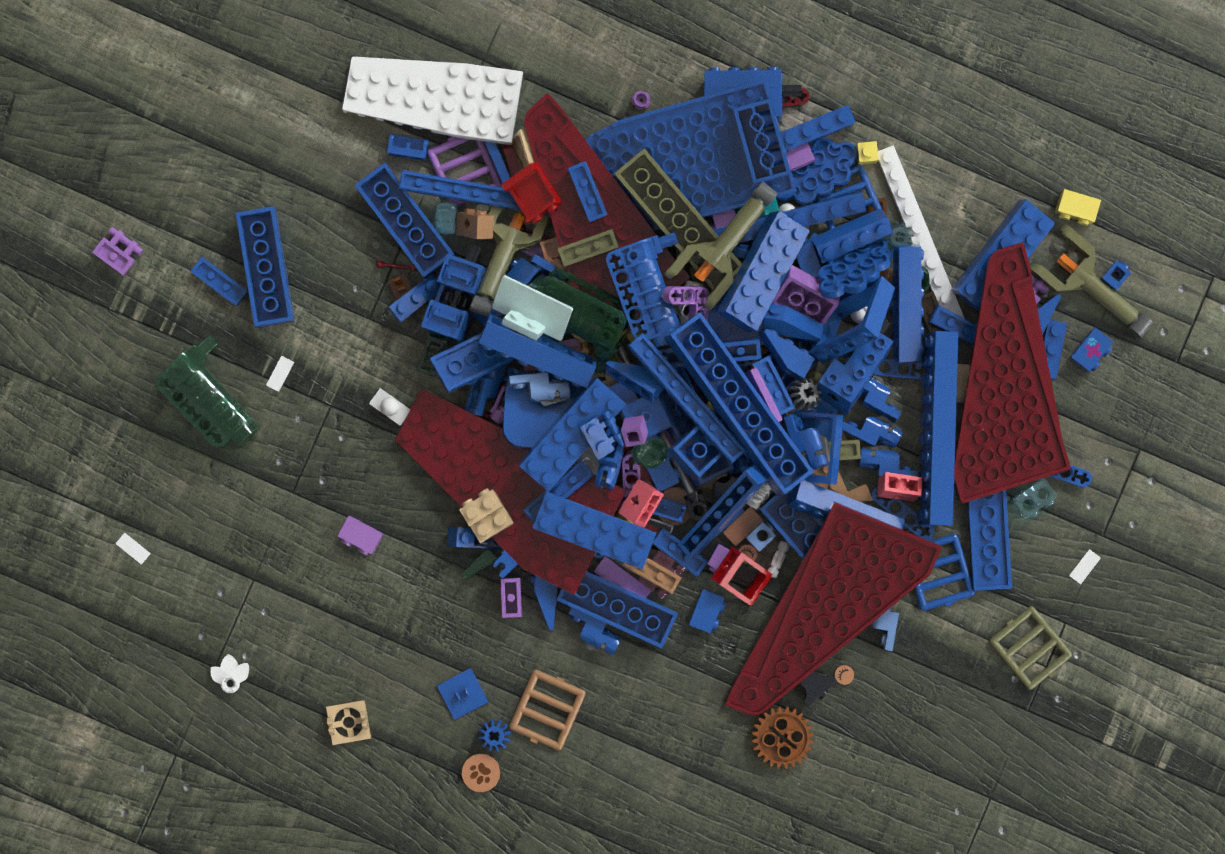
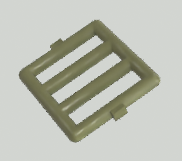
M1033 606L1028 607L1014 620L1010 619L1005 623L1007 626L989 640L991 646L1028 690L1034 689L1048 676L1052 677L1056 673L1055 670L1072 657V652ZM1032 616L1038 625L1005 651L999 641L1028 617ZM1044 631L1050 640L1018 666L1011 657L1039 633ZM1056 645L1062 652V655L1030 681L1024 674V671Z

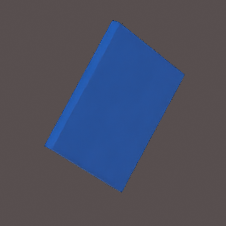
M471 668L437 685L454 720L489 702Z

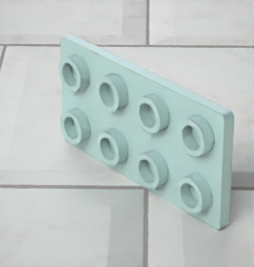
M506 275L501 279L492 306L493 309L506 315L503 318L502 325L535 341L543 333L561 341L573 311L572 307Z

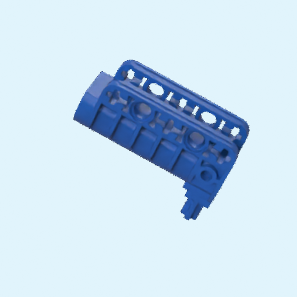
M675 232L660 238L656 235L611 251L606 257V263L633 337L637 338L636 333L639 332L638 326L633 328L632 324L644 320L645 324H641L643 330H647L645 336L649 340H654L656 348L668 344L664 337L680 326L673 304L665 303L662 294L666 285L656 260L658 258L657 254L663 252L662 249L678 243ZM613 255L620 257V260H618L619 267L624 266L625 269H619L613 273V269H616L615 264L610 263ZM620 273L627 275V281L623 284L618 283L616 279ZM631 284V288L627 289L630 294H634L631 300L633 304L637 302L638 306H632L627 310L626 305L630 304L627 299H623L626 293L624 289L620 291L619 287H626ZM633 309H637L641 313L640 318L635 321L630 318V312Z

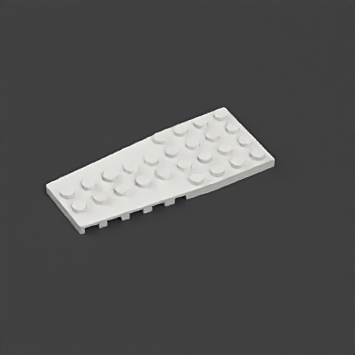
M352 57L343 112L356 113L362 117L370 116L380 121L388 120L398 125L406 124L420 130L424 128L434 133L457 138L512 145L523 71L465 63Z

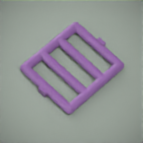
M450 137L447 142L427 151L434 171L440 177H445V171L482 156L486 164L485 167L459 177L457 180L469 182L490 173L494 182L491 186L502 187L501 184L503 183L484 141L475 140L479 149L440 165L436 154L471 139ZM447 199L450 207L453 209L469 203Z

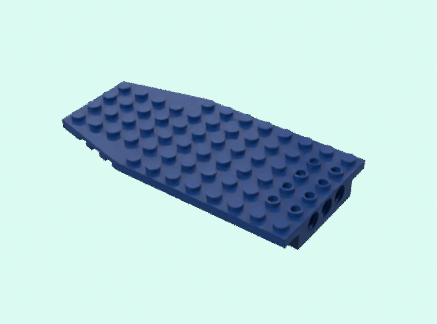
M767 79L624 118L585 139L653 231L661 228L614 174L643 148L652 156L702 217L742 207L750 196L754 197L752 193L762 181L778 193L776 197L797 191Z

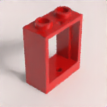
M732 547L711 579L752 606L763 588L769 583L773 574ZM746 561L759 572L744 594H741L728 585L742 562Z

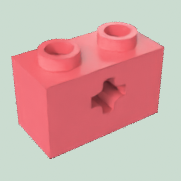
M885 472L878 478L877 497L914 502L922 495V477Z
M637 480L618 513L633 524L645 528L664 494L649 483Z

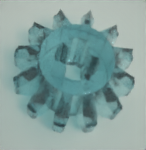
M440 202L437 205L435 229L438 233L449 235L454 234L456 231L458 208L455 203Z
M893 221V224H890L893 233L881 238L887 242L889 250L893 252V245L913 244L909 238L914 235L908 233L911 227L905 228V222L899 224L898 221Z

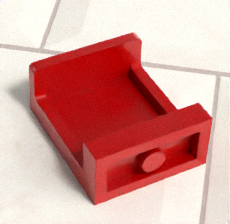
M530 163L501 184L504 191L510 192L525 215L526 219L524 221L526 224L540 222L543 219L542 215L547 212L549 214L558 209L557 205L562 202L538 163Z

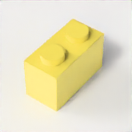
M1064 189L1060 193L1055 214H1058L1061 219L1070 220L1072 218L1078 220V224L1088 226L1095 222L1101 200Z

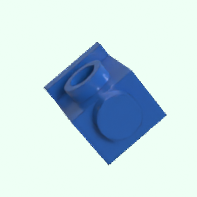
M1115 261L1100 279L1116 291L1131 272L1124 262ZM1113 272L1118 274L1117 279L1112 277Z

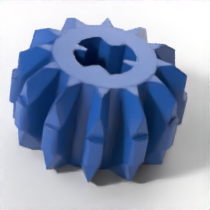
M491 719V726L486 722L483 723L487 730L479 729V732L485 735L479 736L478 739L486 740L481 746L485 747L489 744L488 751H491L492 746H495V751L499 752V744L503 749L506 748L502 741L510 742V739L504 736L510 735L511 731L504 732L508 725L504 724L501 728V720H498L497 725H494V719ZM493 731L495 733L498 731V737L500 738L498 740L495 738L491 739L489 737L492 735L490 732Z

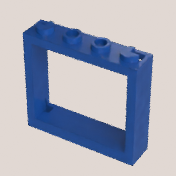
M881 276L876 281L867 283L866 289L857 294L847 293L841 296L839 305L824 324L821 342L814 341L810 353L822 364H825L877 339L895 287ZM867 307L862 324L836 336L842 318Z
M796 408L791 415L803 418L833 420L828 476L810 474L804 480L813 483L837 485L844 415H838L835 410H826V413H819V409L811 408L805 412Z

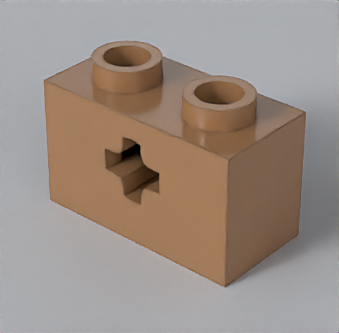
M464 208V211H459L456 215V235L474 239H493L494 216L486 214L484 210Z

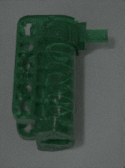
M555 268L543 279L537 277L528 286L573 308L566 330L594 344L592 349L596 350L594 356L597 357L595 373L603 374L607 361L614 359L630 327L624 311H622L624 309L620 298L560 268ZM560 274L559 278L562 280L556 279L553 275ZM570 282H576L579 285V290L570 286ZM594 291V296L596 297L590 296L587 292ZM604 300H611L613 302V307L604 303ZM630 303L629 305H625V307L628 309L633 306ZM635 309L631 310L629 314L632 320L635 315Z
M210 335L199 346L194 344L175 359L156 378L155 384L161 393L212 446L223 449L234 442L237 446L242 447L257 433L261 425L205 368L207 365L204 362L208 359L206 354L218 344ZM167 380H168L167 383H168L171 387H173V386L175 387L174 389H171V388H167V387H166V386H167V384H166V381H167ZM182 393L183 399L178 402V395ZM188 405H189L190 407H194V408H195V410H194L195 413H196L197 415H200V414H201V416L198 417V416H196V415H195V416L192 415V414H193V411H192L189 407H188V409H187L186 407H187ZM209 421L210 427L205 430L204 423ZM215 433L217 435H221L222 442L219 443V438L216 435L213 436L212 434Z

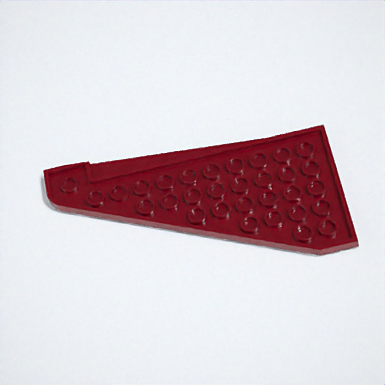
M546 93L527 111L524 124L535 163H538L562 201L557 205L558 209L550 213L559 247L613 229L619 248L656 236L650 225L563 109ZM584 161L588 165L607 212V216L593 222L588 220L568 170L569 167ZM664 248L662 253L657 254L658 258L656 260L666 287L681 286L690 276L683 268L671 280L664 276L665 272L675 261L667 248ZM611 251L565 266L580 320L581 317L582 320L584 319L582 322L584 333H586L589 323L590 325L592 324L586 334L592 340L599 324V319L597 318H600V321H605L601 334L593 342L604 355L631 332L606 263V257ZM613 255L612 260H610V263H614L616 269H613V273L619 269H625L624 266L619 267L618 260H620V257H616V255ZM625 273L618 274L617 282L620 284L625 283L627 275ZM631 284L626 287H619L620 291L624 289L626 293L623 299H627L630 304L626 305L627 310L632 306H638L637 302L633 304L631 300L634 294H630L627 289L631 288ZM633 309L630 312V318L634 321L638 320L641 316L640 311L637 309ZM639 323L632 324L633 328H635Z
M1023 242L994 251L987 261L955 450L954 484L961 504L1071 469L1063 443L1032 284L1033 279Z
M834 501L825 522L735 680L725 705L748 715L764 713L930 576L942 546Z

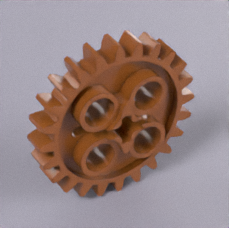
M778 706L777 712L770 708L771 714L768 715L764 712V719L758 717V720L761 722L760 725L754 724L758 730L752 731L756 738L751 741L757 743L753 749L760 750L757 754L758 757L764 755L762 760L764 763L770 760V767L774 763H776L777 769L780 768L781 764L787 769L789 763L795 767L796 760L802 763L801 756L808 758L805 751H812L808 747V744H814V741L809 739V737L814 736V733L808 732L812 725L806 726L808 718L802 720L803 713L796 715L795 708L791 712H789L788 706H786L784 711ZM779 719H785V728L778 729L776 722ZM772 726L782 735L787 733L785 737L796 745V749H793L783 740L779 742L780 738L769 727ZM794 731L801 732V739L799 741L791 739ZM767 734L774 735L773 743L766 744L764 737ZM782 746H787L789 748V754L787 756H781L779 754V750Z

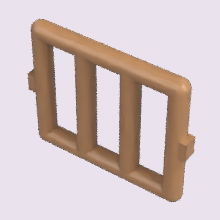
M534 670L510 722L509 729L530 738V741L536 744L539 742L560 751L567 739L586 692L564 682V679L560 677L555 678L539 670ZM540 679L577 695L573 705H568L534 690L537 680ZM530 696L569 713L565 724L527 708L526 705ZM522 714L560 730L561 733L557 742L518 725Z

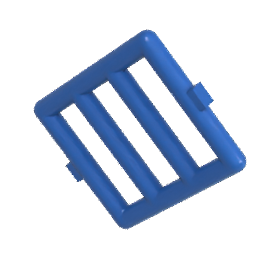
M862 164L850 167L851 175L858 173L862 182L832 192L828 197L817 196L816 199L818 203L865 189L869 197L864 199L865 207L872 205L874 211L881 208ZM833 220L825 221L828 230L836 228Z
M951 534L935 540L933 538L928 539L939 545L952 542L955 554L938 558L933 568L958 561L961 572L920 583L916 586L914 590L920 609L926 611L942 605L946 607L953 605V602L974 596L973 583L958 535ZM958 580H964L965 591L926 602L923 591Z

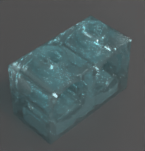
M1041 478L1010 501L1023 519L1029 517L1031 520L1039 514L1038 510L1043 506L1048 508L1054 504V499L1057 495L1046 479ZM1040 489H1044L1047 492V497L1044 500L1038 496ZM1025 500L1031 502L1032 506L1029 511L1023 508Z

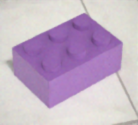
M792 265L771 304L787 306L824 325L839 305L840 297L834 299L824 298L820 294L819 286L821 283L819 280Z

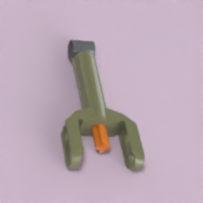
M762 181L752 193L754 197H749L715 242L686 245L664 276L671 280L673 276L680 272L697 250L698 254L705 259L694 274L699 280L703 282L714 267L720 272L726 273L709 294L707 302L704 304V307L710 311L734 282L730 253L766 209L765 206H768L778 193Z
M491 207L489 215L494 216L493 238L497 246L469 311L488 318L501 279L506 275L514 253L540 245L551 215L550 217L542 215L543 219L536 224L530 237L527 233L520 231L525 216L521 213H515L509 226L501 223L497 224L503 208Z
M1064 224L1060 229L1063 238L1087 258H1084L1077 265L1064 253L1056 262L1070 273L1064 281L1065 284L1042 265L1034 262L1030 264L1031 273L1038 279H1041L1054 292L1084 290L1126 326L1129 325L1128 329L1133 334L1142 338L1153 325V321L1143 313L1138 315L1139 311L1096 276L1095 247L1070 226Z

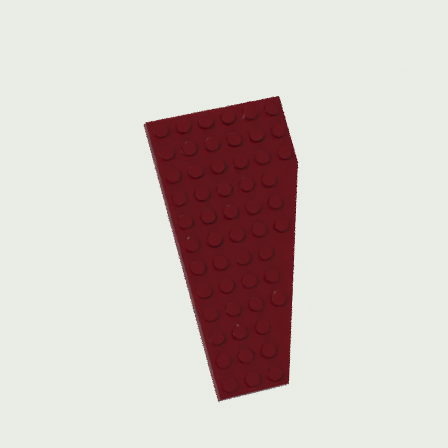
M420 389L395 440L462 508V503L469 499L476 500L479 498L478 494L487 488L489 491L495 490L514 524L492 538L522 569L575 595L596 552L532 528L534 523L523 510L545 492L546 489L518 465V462L530 449L521 448L519 450L513 448L503 437L502 428ZM594 475L567 498L568 500L615 516L627 491L616 485L613 490L598 488L595 485L596 475Z

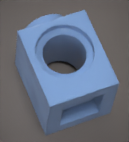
M761 522L745 538L760 552L776 536L773 533L775 529L768 522L766 524ZM759 530L766 531V540H758L757 532Z

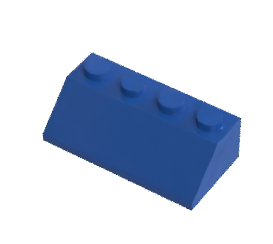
M521 258L520 260L516 259L509 268L511 270L506 276L528 286L540 273L535 266ZM493 308L490 314L499 318H503L505 315ZM476 313L472 315L481 325H485L486 317Z

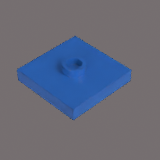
M642 397L625 405L621 410L625 418L644 416L648 430L647 438L672 427L659 398L651 403Z

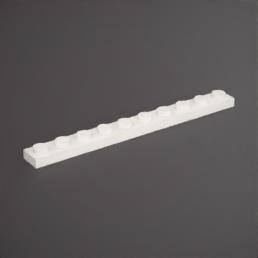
M894 145L878 151V162L911 243L919 245L923 249L924 259L921 261V267L931 291H934L940 306L964 318L956 296L951 291V284Z

